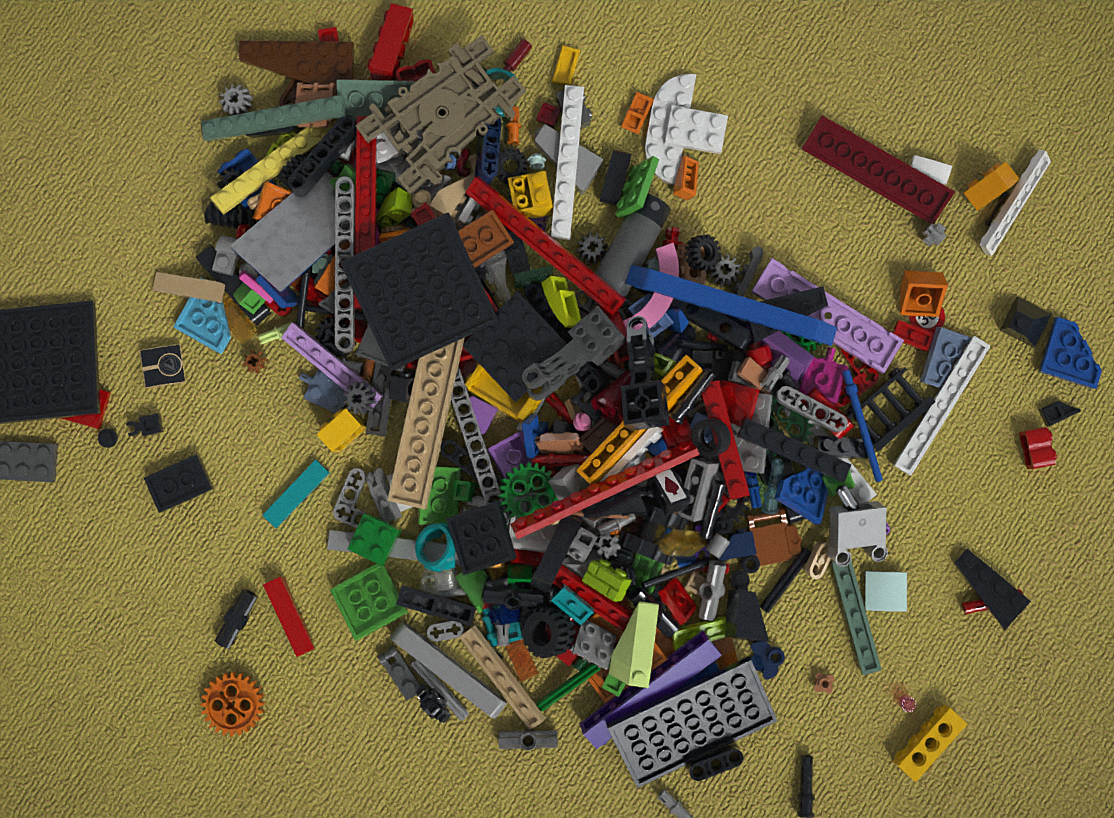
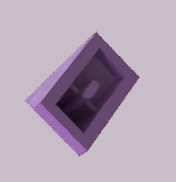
M470 397L482 435L486 434L498 409L475 397Z

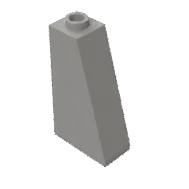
M544 124L542 129L538 128L534 135L535 146L557 169L561 133ZM579 145L575 189L581 195H584L601 168L603 159Z

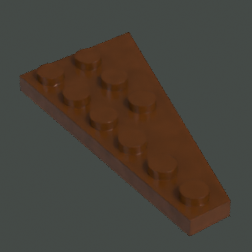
M239 41L240 62L272 71L275 74L289 77L304 84L319 83L320 85H330V83H335L337 95V79L353 80L354 43Z

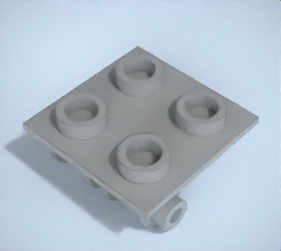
M586 620L580 626L576 642L571 644L572 646L569 650L572 651V654L581 656L583 660L586 659L587 662L596 664L598 668L602 667L607 670L617 636Z

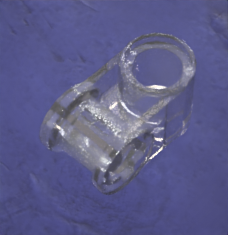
M454 567L440 572L426 569L422 573V589L426 592L458 588L459 584L456 580V576H458L457 568Z

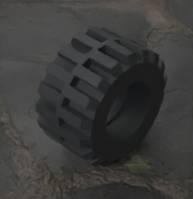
M552 605L536 608L527 614L528 617H524L523 622L525 624L521 626V630H523L521 637L525 640L523 642L524 646H528L527 650L530 653L533 652L535 657L549 658L564 654L571 648L572 645L570 643L574 642L575 639L573 637V634H575L573 629L574 621H571V617L565 614L558 606ZM546 623L549 625L551 629L550 640L548 639L545 633Z

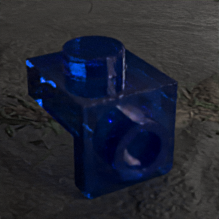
M489 604L491 624L506 625L520 622V608L509 610L504 604Z

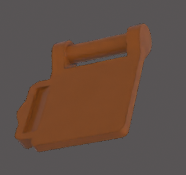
M784 506L778 507V510L754 515L752 513L746 514L749 531L753 532L757 552L755 556L758 557L760 566L793 560L794 555L801 553L800 544L802 539L798 534L797 527L793 524H787ZM778 517L781 523L756 528L754 526V522Z

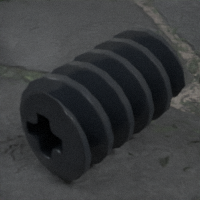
M211 201L205 211V223L218 224L219 226L226 225L228 228L233 226L235 229H238L240 224L248 225L247 212L244 206H241L240 210H238L236 205L223 215Z

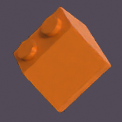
M904 271L900 286V315L939 317L948 287L943 272Z

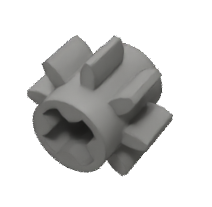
M931 223L922 233L925 236L923 242L929 247L933 244L938 246L947 236L944 233L946 228L940 223L936 225Z
M610 533L603 537L600 535L599 542L595 543L596 547L600 548L597 551L599 556L604 553L606 559L612 555L616 557L617 549H621L620 545L616 544L619 541L617 536L611 538Z

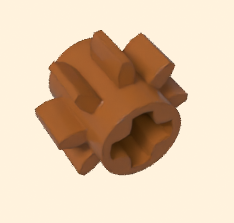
M251 350L249 356L244 355L246 362L243 365L249 367L247 372L251 373L255 369V372L260 374V369H267L264 365L268 359L262 358L263 352L259 351L256 355V352ZM258 359L259 362H256V366L252 365V362Z

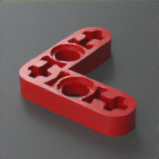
M837 346L839 353L856 375L852 379L859 387L857 396H859L878 382L879 374L874 368L864 362L861 367H856L853 364L855 357L851 355L849 358V353ZM867 366L868 369H866L865 371L867 372V374H873V377L871 378L872 382L870 380L866 381V373L864 371L860 373L859 370H862ZM846 384L842 385L840 395L846 393ZM845 396L841 399V404L839 402L833 404L837 408H841L851 402L850 398L848 399V396Z

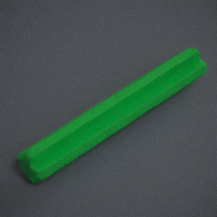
M591 662L540 699L536 706L543 712L600 671L601 667L598 668L596 664Z

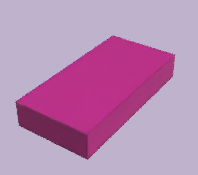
M243 270L239 274V279L268 303L273 301V298L249 273Z

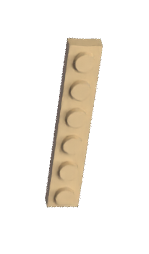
M474 625L464 632L459 638L530 730L545 720V716L478 628Z

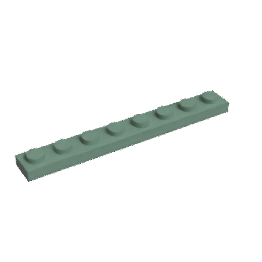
M338 95L201 121L203 140L208 142L344 117V97Z

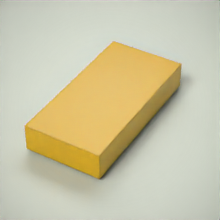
M562 45L552 83L571 86L580 55L579 49Z

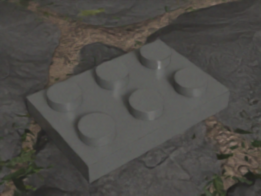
M0 441V480L55 482L58 444Z

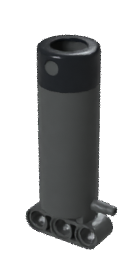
M649 193L641 209L625 216L595 273L626 299L622 305L628 308L634 304L633 301L626 298L631 288L630 285L625 284L631 265L642 267L671 211L667 203ZM583 290L575 293L578 308L589 314L597 302ZM580 294L586 298V302L583 305L578 302ZM619 308L618 312L620 314L622 321H624L625 314Z

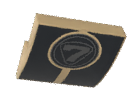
M180 344L139 351L145 389L186 382Z

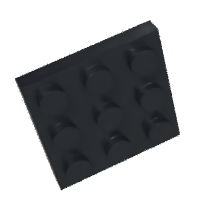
M495 501L446 518L463 576L517 558L500 501Z

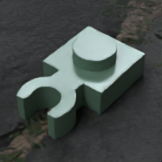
M324 254L312 265V273H318L314 280V286L333 255Z

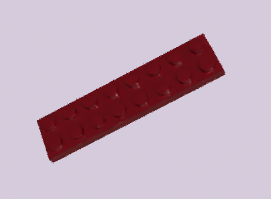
M823 115L802 147L803 151L930 224H935L955 193L954 190Z

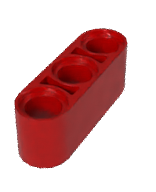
M816 387L806 394V396L844 415ZM801 399L800 401L804 403V406L807 408L808 403L805 400ZM817 409L815 416L820 420L824 419V410ZM829 417V419L826 421V423H828V421L834 422L836 424V428L842 426V424H840V419L832 420ZM847 417V428L841 432H832L839 439L854 427V424Z

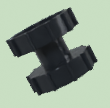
M643 502L647 515L635 514L644 518L638 534L635 535L622 530L618 537L619 541L616 544L671 566L676 552L662 546L661 543L667 528L684 533L688 520L675 514L666 516L662 509Z

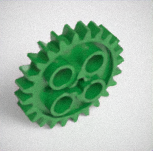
M530 462L526 463L525 468L523 464H519L518 469L513 467L511 469L512 473L507 472L505 474L508 479L501 480L505 486L498 488L500 491H503V494L498 495V498L504 500L500 503L501 506H506L503 513L510 512L508 519L515 517L516 520L520 517H525L532 514L535 510L545 508L558 500L548 482L551 479L552 471L550 470L545 473V466L538 469V463H535L532 468ZM533 478H537L539 480V487H535L533 485ZM514 484L521 486V493H517L514 490ZM543 488L546 489L545 492L532 497H526L518 501L514 500L515 497L523 496L528 492L532 493ZM540 496L545 498V506L540 505L538 500ZM521 502L527 504V512L521 510Z

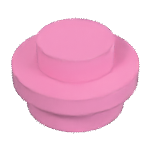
M584 412L577 413L573 419V425L578 431H587L592 426L590 417Z

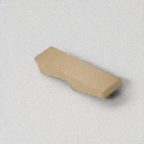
M156 272L153 291L217 303H222L225 284L160 272Z

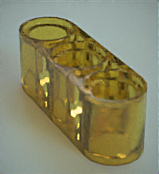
M674 529L660 539L658 545L661 551L668 556L691 557L707 545V541L699 536L698 531Z

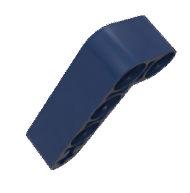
M500 118L493 125L485 124L488 127L486 135H480L478 131L476 132L478 144L475 177L479 176L488 185L498 172L502 125Z

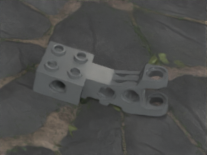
M599 306L594 308L568 331L573 340L559 352L540 364L533 363L523 371L522 379L527 387V393L532 400H542L565 383V380L572 374L575 375L587 361H592L599 366L627 342V338ZM530 374H537V378L531 382L527 380ZM540 386L542 387V391L540 393H532V389H536Z

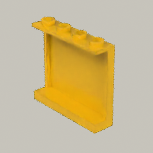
M478 362L475 371L470 373L465 380V386L469 392L521 424L530 414L535 412L542 401L532 400L526 392L515 402ZM541 386L536 389H532V393L538 394L542 391Z

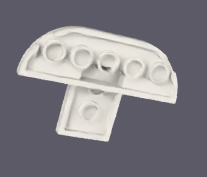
M696 74L679 75L664 83L655 95L645 142V157L647 160L654 155L660 159L655 176L672 186L675 185L683 148L721 154L728 115L690 109Z

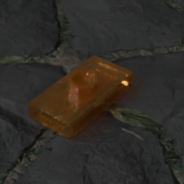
M524 639L505 646L521 682L539 674L531 654L527 650V646H524Z

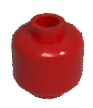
M760 341L749 345L750 349L745 353L746 358L750 357L763 369L770 367L774 361L770 346L768 344L761 345Z

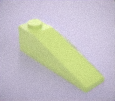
M638 602L624 633H622L616 648L612 652L609 674L627 685L649 688L659 604Z

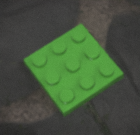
M377 563L330 589L356 642L408 613L406 607L396 605L399 593L385 566Z

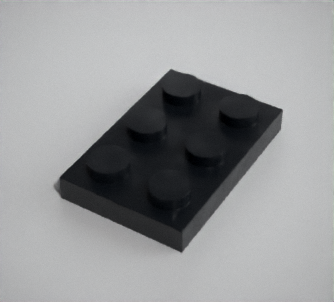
M199 454L144 477L158 513H162L214 489Z

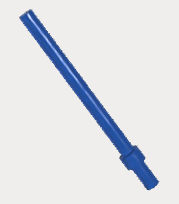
M850 369L844 370L842 374L846 384V394H849L875 482H880L883 478L857 396V385L853 382Z

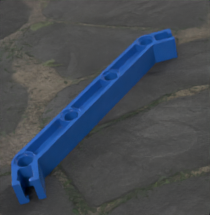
M631 265L625 283L637 289L658 293L828 346H832L838 328L812 317L648 268Z

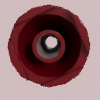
M628 370L591 400L593 409L595 411L599 409L602 412L600 416L615 425H619L620 422L624 421L621 386L631 385V373Z

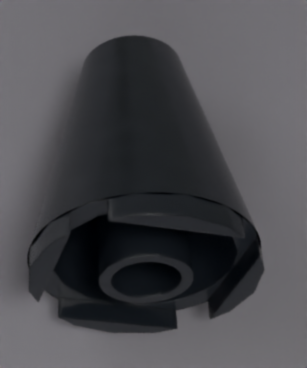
M687 325L683 332H673L656 347V353L674 360L676 364L685 355L689 357L692 348L678 346V340L695 341L697 334L694 327Z

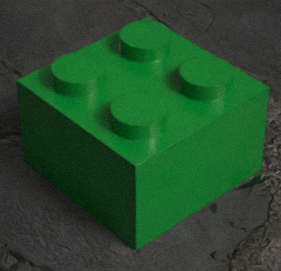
M364 513L347 550L384 566L393 551L402 528L370 513Z

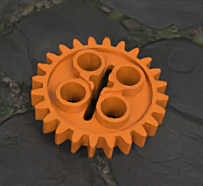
M235 671L230 676L228 672L224 673L223 678L220 675L217 676L216 681L212 680L209 682L211 687L204 689L208 694L201 696V698L206 700L200 704V706L206 707L201 714L208 715L204 721L210 720L209 728L215 725L216 733L222 729L223 736L228 731L231 737L236 732L240 736L243 734V730L246 733L249 732L250 726L254 728L257 725L255 721L261 720V716L258 714H262L265 711L260 708V706L266 704V702L260 701L265 694L258 693L262 687L256 688L257 680L250 682V675L243 678V672L238 677ZM231 685L236 687L237 694L230 692L229 688ZM244 699L250 702V708H246L243 705ZM216 700L222 701L223 708L217 707ZM232 701H235L234 707L230 705ZM230 713L236 716V722L230 720Z

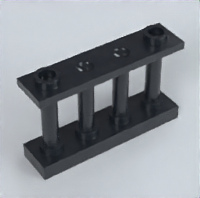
M896 367L888 374L890 377L860 402L861 409L867 405L886 426V431L880 435L866 422L874 452H879L936 402L931 396L920 397L905 380L902 374L908 370L906 367L899 369ZM895 380L914 401L913 404L915 406L911 410L906 409L887 388ZM880 393L899 412L900 419L896 423L892 422L873 401ZM851 406L845 411V416L849 420L853 417L857 422L853 407Z

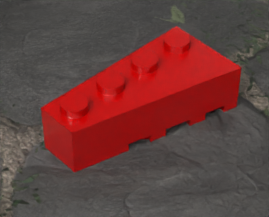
M391 3L389 10L385 11L384 25L380 26L378 42H375L373 46V57L368 60L367 68L370 69L371 80L394 81L396 77L395 72L400 68V59L404 60L405 43H408L414 22L413 8Z

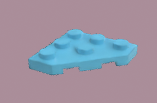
M190 297L173 326L220 354L223 353L231 339L223 299L222 303Z

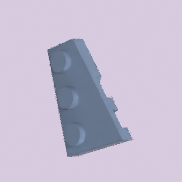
M936 327L920 382L940 388L952 370V364L956 358L961 356L963 347L966 343L969 344L972 338L942 327Z

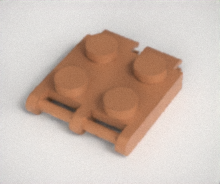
M298 82L295 104L333 97L336 94V84L320 85L319 83L303 84V82ZM304 88H313V90H304ZM333 119L297 126L312 127L313 125L315 127L328 128L329 122H333Z
M545 433L535 437V443L542 455H549L550 453L555 455L588 454L583 449V443L579 442V435L577 433Z

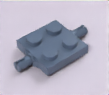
M318 369L313 377L303 372L301 373L299 380L309 384L304 399L334 414L346 405L343 403L347 399L343 395L346 391L320 369Z

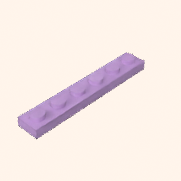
M295 322L291 323L281 337L346 392H349L347 386H353V382L358 381L359 384L366 382V387L370 386L367 381ZM373 387L370 392L377 393L376 396L372 397V399L377 401V404L383 395ZM361 394L357 395L359 396L358 401H362V399H360L362 398Z

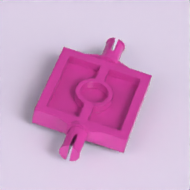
M828 347L825 358H813L803 376L799 392L806 395L816 387L831 402L838 403L844 382L842 371L847 370L848 366L833 361L836 349Z

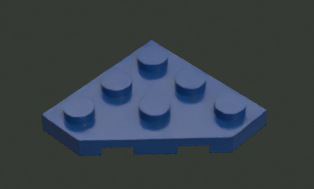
M1060 317L1054 318L1038 372L1087 388L1097 389L1102 370L1091 355L1093 353L1086 340H1083L1078 331L1080 329L1077 323Z
M806 468L779 481L774 499L812 523L821 524L828 491L822 478L824 475Z

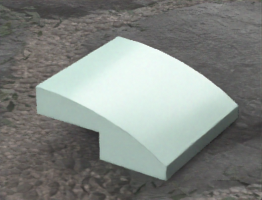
M866 571L865 610L907 611V572Z

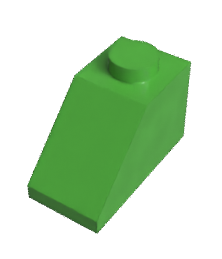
M483 569L464 576L463 573L456 576L458 584L479 614L483 611L484 586H488L486 581L488 576Z

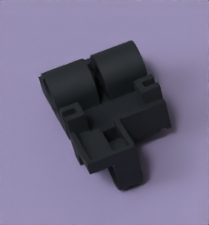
M691 351V359L701 367L703 372L705 368L710 370L707 378L711 373L716 375L711 382L719 380L721 384V380L731 382L728 380L732 362L738 361L743 363L746 358V351Z

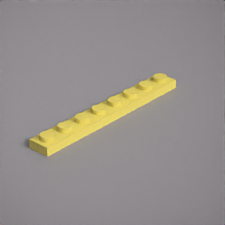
M333 118V122H329L328 128H320L313 125L312 127H306L211 196V201L224 215L261 188L264 182H269L283 170L282 167L287 165L286 162L288 160L291 161L292 157L295 158L297 154L304 156L313 150L339 119Z

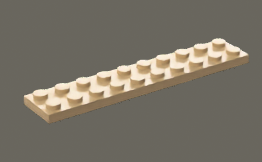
M464 338L419 358L387 501L424 510L427 509Z

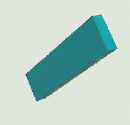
M314 460L262 516L272 526L278 528L330 472L318 460Z

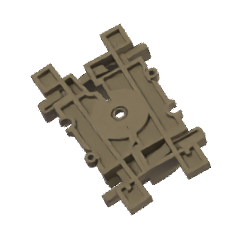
M483 35L468 44L463 50L459 44H453L449 48L451 57L443 63L437 62V67L440 69L439 72L434 74L428 69L427 75L411 85L409 92L406 87H400L398 94L401 98H393L384 109L389 116L385 118L377 106L372 103L369 107L372 114L355 125L367 143L384 132L397 153L401 154L403 151L408 156L406 161L411 167L400 175L397 180L410 195L428 179L434 185H440L443 178L439 171L445 168L444 165L446 163H452L449 154L455 151L458 155H461V150L476 137L477 131L480 135H486L488 127L485 124L493 125L501 117L496 111L497 108L512 121L515 111L510 106L527 91L514 76L500 88L491 81L479 64L494 53V50ZM444 109L446 114L440 116L438 114L439 110ZM400 123L405 138L400 130L393 138L390 129ZM427 125L428 128L422 133L423 141L413 149L410 145L415 141H419L417 132Z

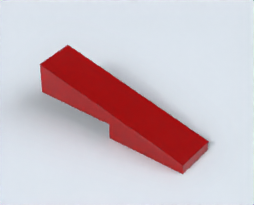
M280 576L263 584L296 657L314 650L315 646L303 616L298 612L286 579Z

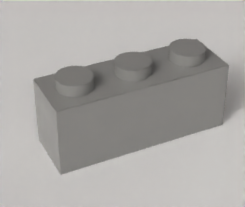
M691 458L684 488L690 492L691 499L687 509L677 512L676 515L691 521L704 519L708 505L707 498L711 495L719 463L705 458Z

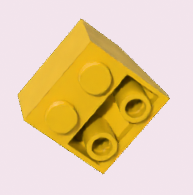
M546 171L508 178L513 205L524 215L530 218L553 215V205Z

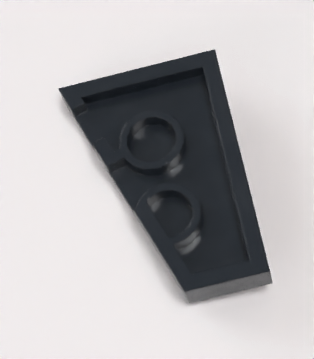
M633 485L582 509L585 518L609 517V515L619 514L629 516L630 514L638 513L640 515H647L637 485Z

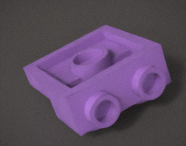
M522 431L487 449L503 479H508L505 474L507 472L512 473L511 469L513 467L518 469L519 464H523L525 468L526 463L530 462L532 468V458L527 457L526 449H524L525 440Z

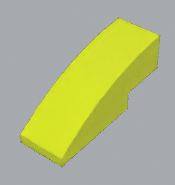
M550 276L542 282L543 290L553 313L565 327L573 328L581 321L575 292L568 290L566 278Z

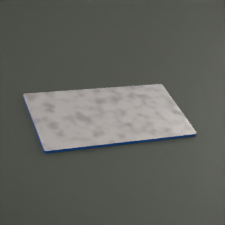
M328 171L306 196L298 197L294 193L290 194L231 245L232 250L279 292L285 290L335 245V188L329 184V181L334 177ZM343 203L340 209L347 211L350 208V204ZM343 222L340 229L348 230L350 223Z

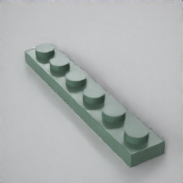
M852 560L844 567H840L835 562L830 561L860 672L862 675L881 671V665Z

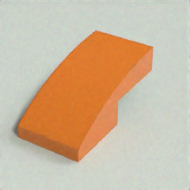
M636 92L621 127L639 135L654 99Z

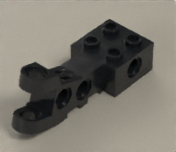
M635 316L627 323V349L629 351L631 385L621 386L624 426L630 431L669 425L666 386L661 380L655 381L654 353H656V342L649 333V327L645 318ZM636 324H643L639 330H633Z

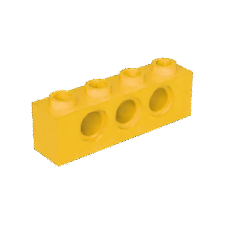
M945 704L939 706L934 711V716L922 724L918 734L913 735L908 740V745L898 751L893 760L914 782L918 781L968 725ZM941 723H944V729L942 731H938L939 725ZM931 737V744L925 746L926 739ZM919 752V757L916 760H912L913 754Z

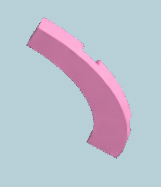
M674 243L655 249L659 272L679 277V262ZM654 293L647 305L632 317H644L650 329L663 317L673 298ZM632 317L623 321L626 331L627 323ZM636 324L633 330H639L643 324Z

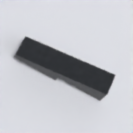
M404 585L401 587L396 605L428 615H436L471 626L476 611L473 604Z

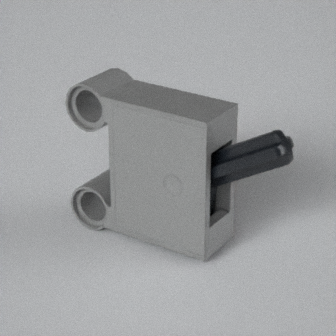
M846 485L838 486L836 492L844 505L830 507V546L827 550L828 557L838 566L844 567L850 563L852 558L847 549L863 547L864 552L874 561H883L888 555V550L885 547L887 507L879 501L856 503Z

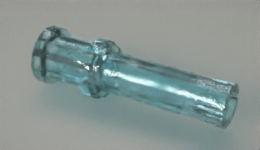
M781 459L772 460L768 488L764 491L765 501L761 509L764 513L770 515L778 513L779 510L778 501L774 498L778 483L782 479L785 464Z

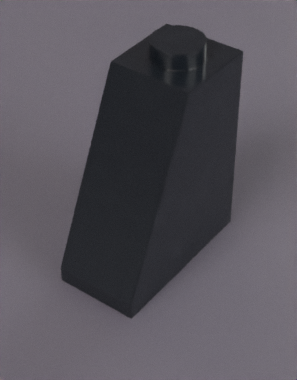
M737 586L736 590H728L725 637L755 642H768V635L756 592L748 591V587Z

